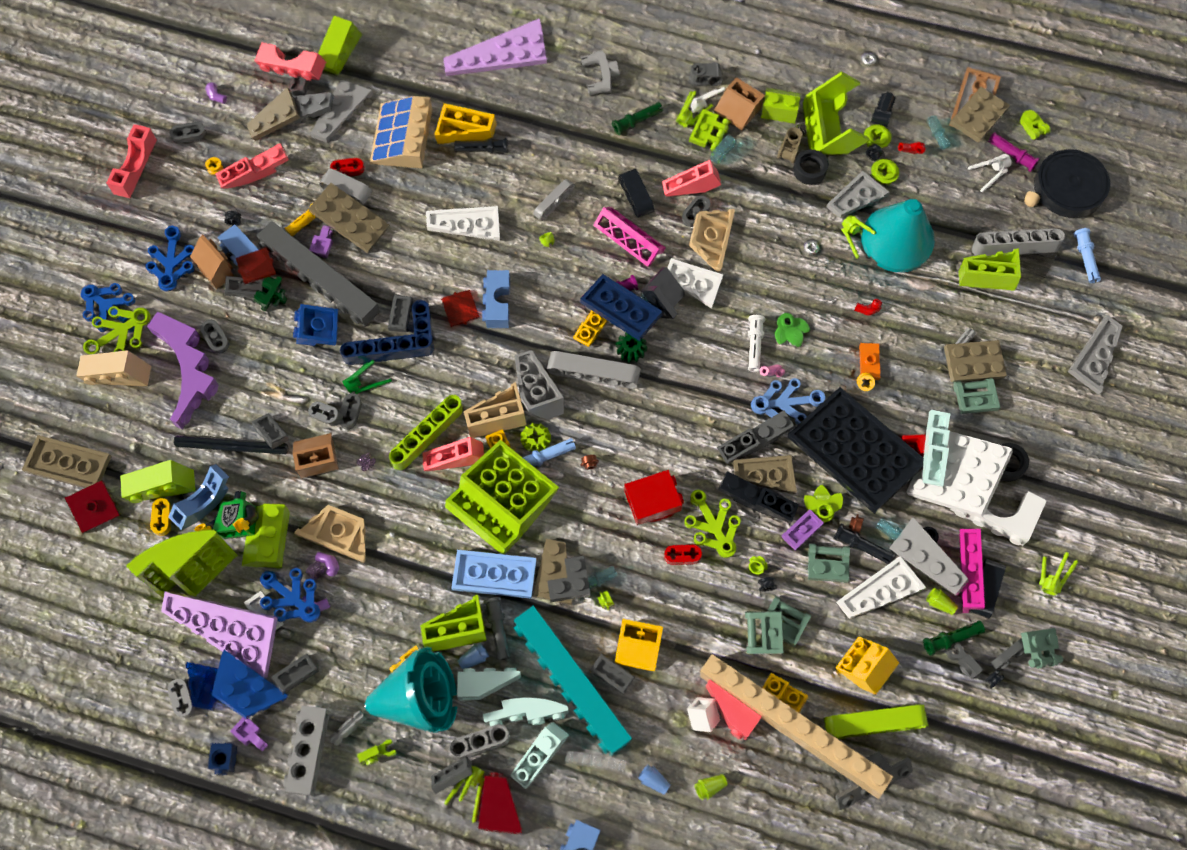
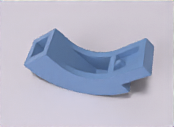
M217 464L210 466L200 488L190 497L174 503L169 518L180 530L190 527L203 519L220 503L229 488L226 486L229 476Z

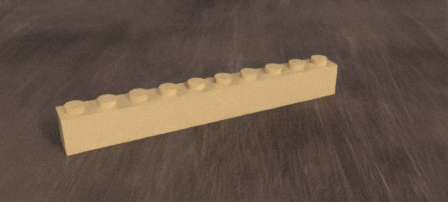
M714 655L710 656L700 670L701 678L707 682L710 679L762 716V720L879 799L892 780L893 776Z

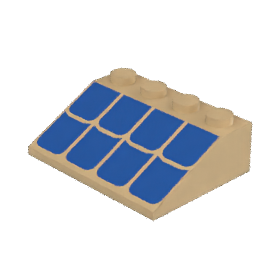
M411 96L381 103L370 164L423 168L432 116L430 97Z

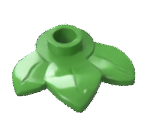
M783 313L777 319L778 328L775 331V338L779 345L788 341L792 345L800 347L803 343V333L809 332L810 327L802 318H794L789 313ZM785 319L789 320V325L785 324Z

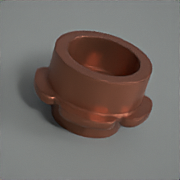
M587 455L581 458L582 463L580 465L585 467L586 470L594 469L597 467L596 464L599 463L596 455Z
M859 514L856 515V518L852 517L849 528L853 532L858 531L860 533L864 518L859 517Z

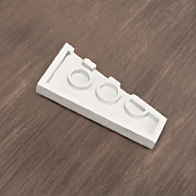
M498 206L426 211L427 230L500 241Z
M899 556L838 600L837 604L850 619L923 591L926 587L902 557Z

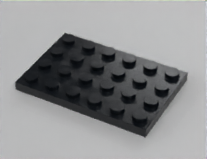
M841 387L799 423L787 436L874 514L923 468L924 458Z

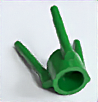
M372 360L343 380L342 383L349 393L355 392V394H359L390 383L392 379L359 388L362 384L357 377L375 363Z

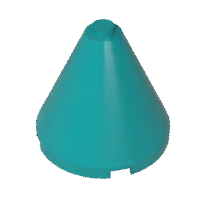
M909 199L878 209L865 222L876 234L873 235L864 228L861 234V242L866 255L878 262L877 266L892 272H909L919 268L929 259L935 244V236L921 202L916 199Z
M431 647L415 650L367 696L365 709L373 716L430 733L448 730L454 723L457 714V706L453 707V696L457 695V689L449 664L440 652L433 653Z

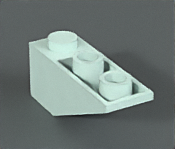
M472 668L463 669V672H458L457 698L459 700H481L520 679L521 673L516 671V668H505L504 671L485 668L482 672H475V669Z
M554 722L547 725L510 776L523 788L527 789L556 754L569 734Z

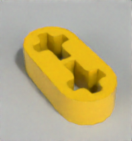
M159 498L152 504L150 528L157 536H165L171 530L172 520L169 518V514L172 510V505L165 498ZM162 504H164L166 508H163L161 515V511L158 508L162 507ZM162 521L165 527H161V530H159L157 526H160Z

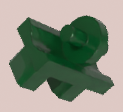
M266 276L264 278L262 287L268 289V293L266 294L258 290L253 299L261 305V310L266 312L273 299V305L276 307L279 303L285 304L287 302V298L284 296L286 291L281 289L278 292L282 285L281 277L277 276L274 279Z

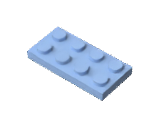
M457 550L451 589L454 591L532 599L537 559Z

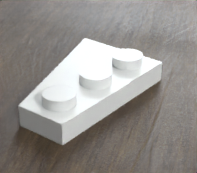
M671 259L668 269L683 290L712 309L723 274Z

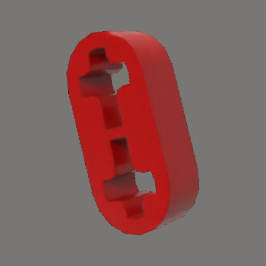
M359 158L334 160L330 164V168L337 170V167H341L338 172L349 177L359 176L365 170L363 161Z
M671 545L664 552V560L670 565L697 564L702 557V551L697 545ZM694 550V553L698 555L695 556V559H691L690 555L684 554H690V551ZM671 551H674L675 554H681L676 556L674 560L671 559V556H668Z

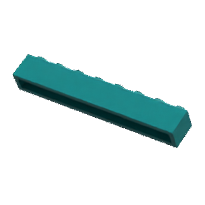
M532 606L515 618V627L513 629L519 637L523 636L526 639L527 643L525 645L531 654L534 652L539 657L537 662L543 670L548 669L551 674L549 676L550 680L556 687L558 685L563 690L561 695L566 702H572L575 706L573 711L580 720L584 719L588 724L586 729L592 737L597 736L600 741L598 745L604 754L609 753L612 757L632 742V738L536 608Z

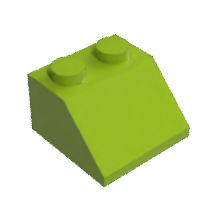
M766 88L761 118L795 124L800 93Z

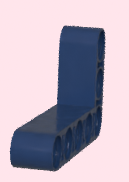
M418 300L412 305L414 334L346 342L340 347V354L344 362L348 365L365 364L372 360L382 362L431 355L434 351V342L428 303L424 300ZM423 326L427 327L424 330H420V328ZM423 343H428L425 347L421 346ZM405 345H409L407 349L402 348ZM387 347L391 348L388 351H383ZM369 349L372 350L370 353H365ZM348 352H353V354L349 356L346 355Z

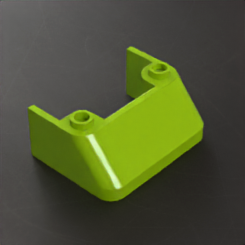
M841 71L805 96L803 109L809 150H817L824 155L848 154L870 141L869 137L851 128L841 134L838 111L847 104V93L860 85V81Z

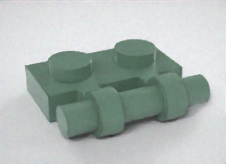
M1055 628L1021 633L1025 654L1031 653L1032 659L1029 660L1031 668L1041 669L1045 668L1046 665L1053 667L1063 662V657L1056 655L1054 649H1059Z

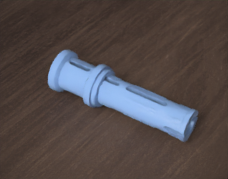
M1089 228L1079 229L1073 234L1077 238V249L1082 253L1089 283H1095L1094 279L1099 282L1101 277L1093 253L1095 246L1091 242L1089 235L1091 231Z
M569 438L542 451L534 450L532 454L522 458L534 467H541L543 462L575 450L576 446L573 439Z

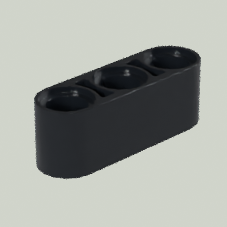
M637 169L619 174V182L635 216L639 218L654 213L653 202Z
M989 559L984 560L985 608L969 609V612L987 619L991 618L1006 565Z

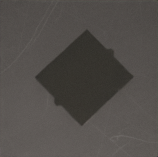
M1058 252L1022 254L1020 267L1029 270V273L1033 272L1045 278Z

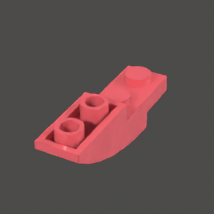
M279 143L250 160L245 157L217 172L216 176L222 189L238 187L277 172L275 167L289 159L283 146Z

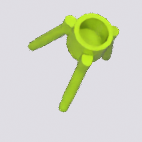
M690 91L680 114L676 118V122L685 128L688 125L693 126L701 114L700 112L693 118V113L689 110L697 93L696 91ZM710 104L705 110L709 111L713 104Z
M849 216L843 221L842 226L844 228L841 231L845 234L855 257L858 259L859 255L849 233L854 235L859 232L862 234L861 227L873 235L876 232L858 220L856 216Z
M1065 552L1056 575H1049L1048 578H1046L1047 557H1043L1041 579L1039 582L1043 592L1053 596H1057L1061 592L1063 585L1078 564V560H1075L1062 580L1059 578L1069 552Z
M472 766L473 774L456 784L444 801V804L447 805L463 783H466L459 797L460 802L463 801L469 787L476 788L478 784L472 822L475 823L484 785L483 775L485 772Z

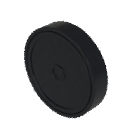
M1064 149L1050 154L1042 162L1034 178L1035 193L1041 197L1040 202L1051 212L1067 218H1081L1097 211L1108 196L1111 185L1108 171L1104 165L1091 154L1075 149Z

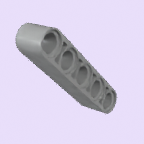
M1055 228L982 232L976 236L972 252L976 256L983 254L989 256L995 255L1000 251H1003V253L1012 252L1013 249L1019 248V255L1054 253L1059 251L1065 234L1062 230Z
M552 351L550 353L547 372L553 375L629 389L637 388L641 371L638 366L559 351Z

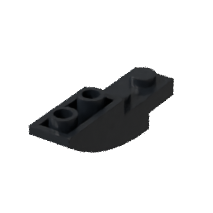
M728 471L724 474L718 488L719 491L733 497V501L787 522L793 521L799 504L766 487L760 488Z

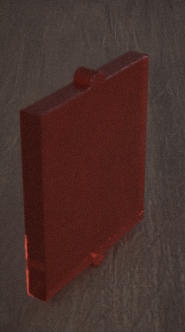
M267 248L236 258L239 267L238 272L241 274L245 285L276 274L272 264L273 259L270 258Z
M470 289L460 293L454 292L453 295L441 298L451 327L463 323L467 324L469 321L480 318Z

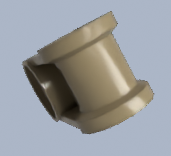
M795 127L788 129L780 146L777 159L790 160L794 164L802 138V131Z

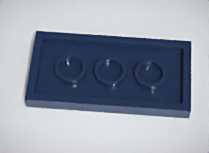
M604 274L580 298L581 304L638 341L647 334L662 316L661 310Z

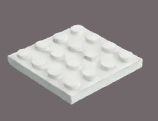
M950 431L947 445L949 452L943 487L923 483L922 468L913 477L906 492L909 496L983 518L1013 453L1012 448Z

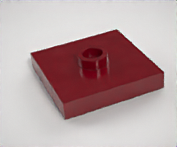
M103 480L65 497L82 533L120 516Z

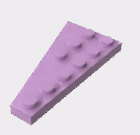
M540 18L443 58L446 76L547 64Z
M172 591L164 593L161 612L178 623L186 625L196 635L203 636L207 639V642L222 652L226 650L262 677H268L278 617Z

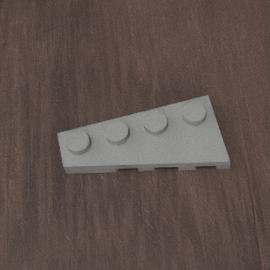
M340 80L333 92L332 111L320 115L310 133L311 137L328 142L342 128L341 125L352 117V113L363 105V101L373 95L372 90Z
M1108 315L1102 319L1068 370V373L1097 394L1103 391V382L1107 378L1108 366L1112 362L1113 350L1117 346L1122 330V325Z
M914 518L910 520L889 548L890 551L901 556L903 560L955 596L960 593L969 581Z

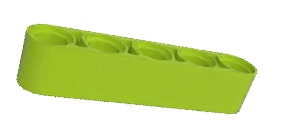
M457 395L446 397L391 450L389 459L396 470L407 468L462 414L461 399ZM452 404L458 405L456 408H449ZM438 417H444L443 421H436ZM425 430L431 431L428 435L422 434ZM410 444H417L415 448H409ZM399 456H402V457H403V459H402L401 461H399V462H396V461H395V459H396L397 457H399Z
M924 705L833 715L824 718L826 732L837 739L913 730L929 726Z

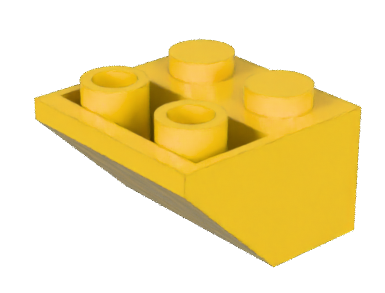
M623 619L615 663L655 672L663 627Z
M858 637L836 666V669L861 689L876 695L899 662L889 648Z

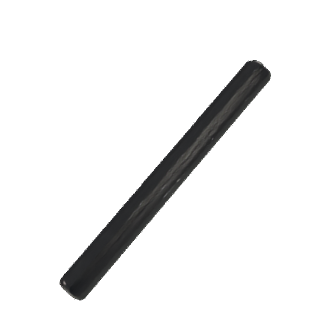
M190 436L174 437V445L185 448L284 455L288 453L289 449L287 443L271 449L266 442Z

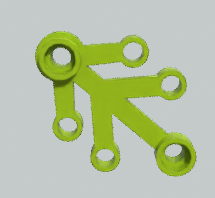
M112 306L108 309L109 316L112 318L124 317L129 318V320L121 323L104 320L101 317H94L92 325L95 328L101 329L105 327L114 330L96 341L90 339L83 344V350L88 355L98 354L102 346L118 337L117 346L113 352L118 350L125 351L128 330L135 326L134 335L130 339V345L138 349L142 346L141 335L143 326L147 325L151 320L150 312L145 308L127 311ZM116 309L118 313L116 315H112V310ZM143 314L145 316L143 320H138L139 315ZM96 320H101L99 326L95 325ZM134 340H139L137 346L133 345ZM95 345L96 349L90 351V346Z
M694 490L691 493L690 502L692 505L700 508L707 523L698 521L694 516L689 515L685 518L684 525L689 529L695 528L714 534L717 539L716 541L706 538L704 533L698 532L694 535V543L699 546L705 545L716 549L717 553L723 558L732 557L736 552V544L733 538L741 520L736 515L729 518V529L725 537L721 529L726 513L731 507L730 500L722 499L720 501L719 513L715 520L705 502L706 494L702 490ZM700 494L702 498L696 499L695 495ZM727 503L728 507L724 508L721 504ZM691 519L694 523L690 525L687 523V520ZM731 520H737L738 524H732ZM701 536L703 541H697L696 537ZM724 545H729V546H730V549H729V550H725V549L723 548V546H724Z

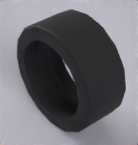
M812 149L801 152L796 157L793 168L795 177L801 183L807 185L820 183L826 176L829 166L828 159L817 150ZM805 161H814L820 165L821 171L816 174L806 173L800 165Z
M1003 443L1001 444L1002 446L1012 448V454L1019 460L1020 467L1016 472L1004 470L1000 480L1007 482L1016 481L1023 476L1029 467L1028 454L1017 444Z

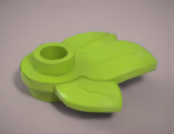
M820 485L815 490L813 496H804V504L820 520L829 522L833 518L834 512L841 509L843 496L842 493L831 496L828 490L823 485ZM820 511H826L827 515H821Z

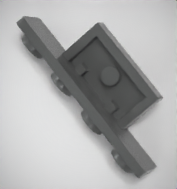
M879 751L866 758L893 776L887 787L901 778H906L913 772L912 761L909 757L892 766L889 765ZM845 777L852 787L837 794L835 797L838 808L842 810L851 807L855 802L863 798L870 797L872 794Z

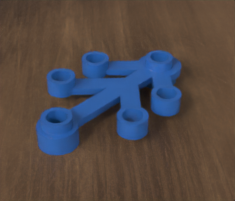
M173 225L165 229V236L169 240L167 258L160 252L157 246L153 245L148 248L149 255L152 258H156L165 267L164 274L159 270L155 262L150 261L146 264L147 271L159 279L158 285L163 291H172L177 286V280L185 273L190 274L195 270L191 261H185L182 267L173 273L177 265L191 256L192 252L188 253V251L194 250V246L187 245L175 257L176 244L181 237V232L178 227Z
M113 283L110 287L98 288L92 284L86 285L81 290V297L86 301V310L82 314L83 318L87 322H92V319L96 317L94 302L99 305V317L107 320V311L110 307L118 305L131 306L135 303V298L131 293H126L123 297L103 299L101 297L110 294L114 296L120 295L122 288L118 283ZM116 309L112 310L111 312L112 315H116L118 313ZM124 317L117 318L122 323L129 320V318ZM101 320L96 322V326L101 324ZM135 326L130 328L128 333H133ZM103 327L98 330L100 332H106L109 328Z
M293 568L289 573L292 579V592L278 582L275 573L266 571L261 575L260 582L265 589L273 588L284 597L281 599H271L266 596L260 600L263 610L268 611L272 608H277L274 611V617H278L277 621L283 622L286 619L302 618L303 621L312 623L319 618L320 608L315 604L317 585L313 579H307L303 583V587L307 592L306 603L300 599L303 574L299 568ZM309 584H313L312 587L307 588ZM296 606L298 610L286 611L284 608L278 607Z

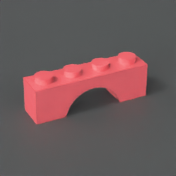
M261 43L254 60L260 66L259 68L265 72L273 71L279 75L288 74L294 78L299 76L309 81L312 79L319 80L326 61L318 53L303 51L295 59L285 60L284 53L276 45Z
M135 124L127 138L128 153L126 160L119 169L113 168L106 182L114 195L131 198L157 141L151 128Z

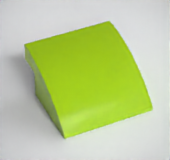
M499 440L461 475L459 488L446 499L445 508L500 554L505 555L539 517L559 487L503 441Z
M203 530L166 539L136 556L126 567L162 598L164 593L170 591L176 584L190 596L196 597L238 555L215 530Z

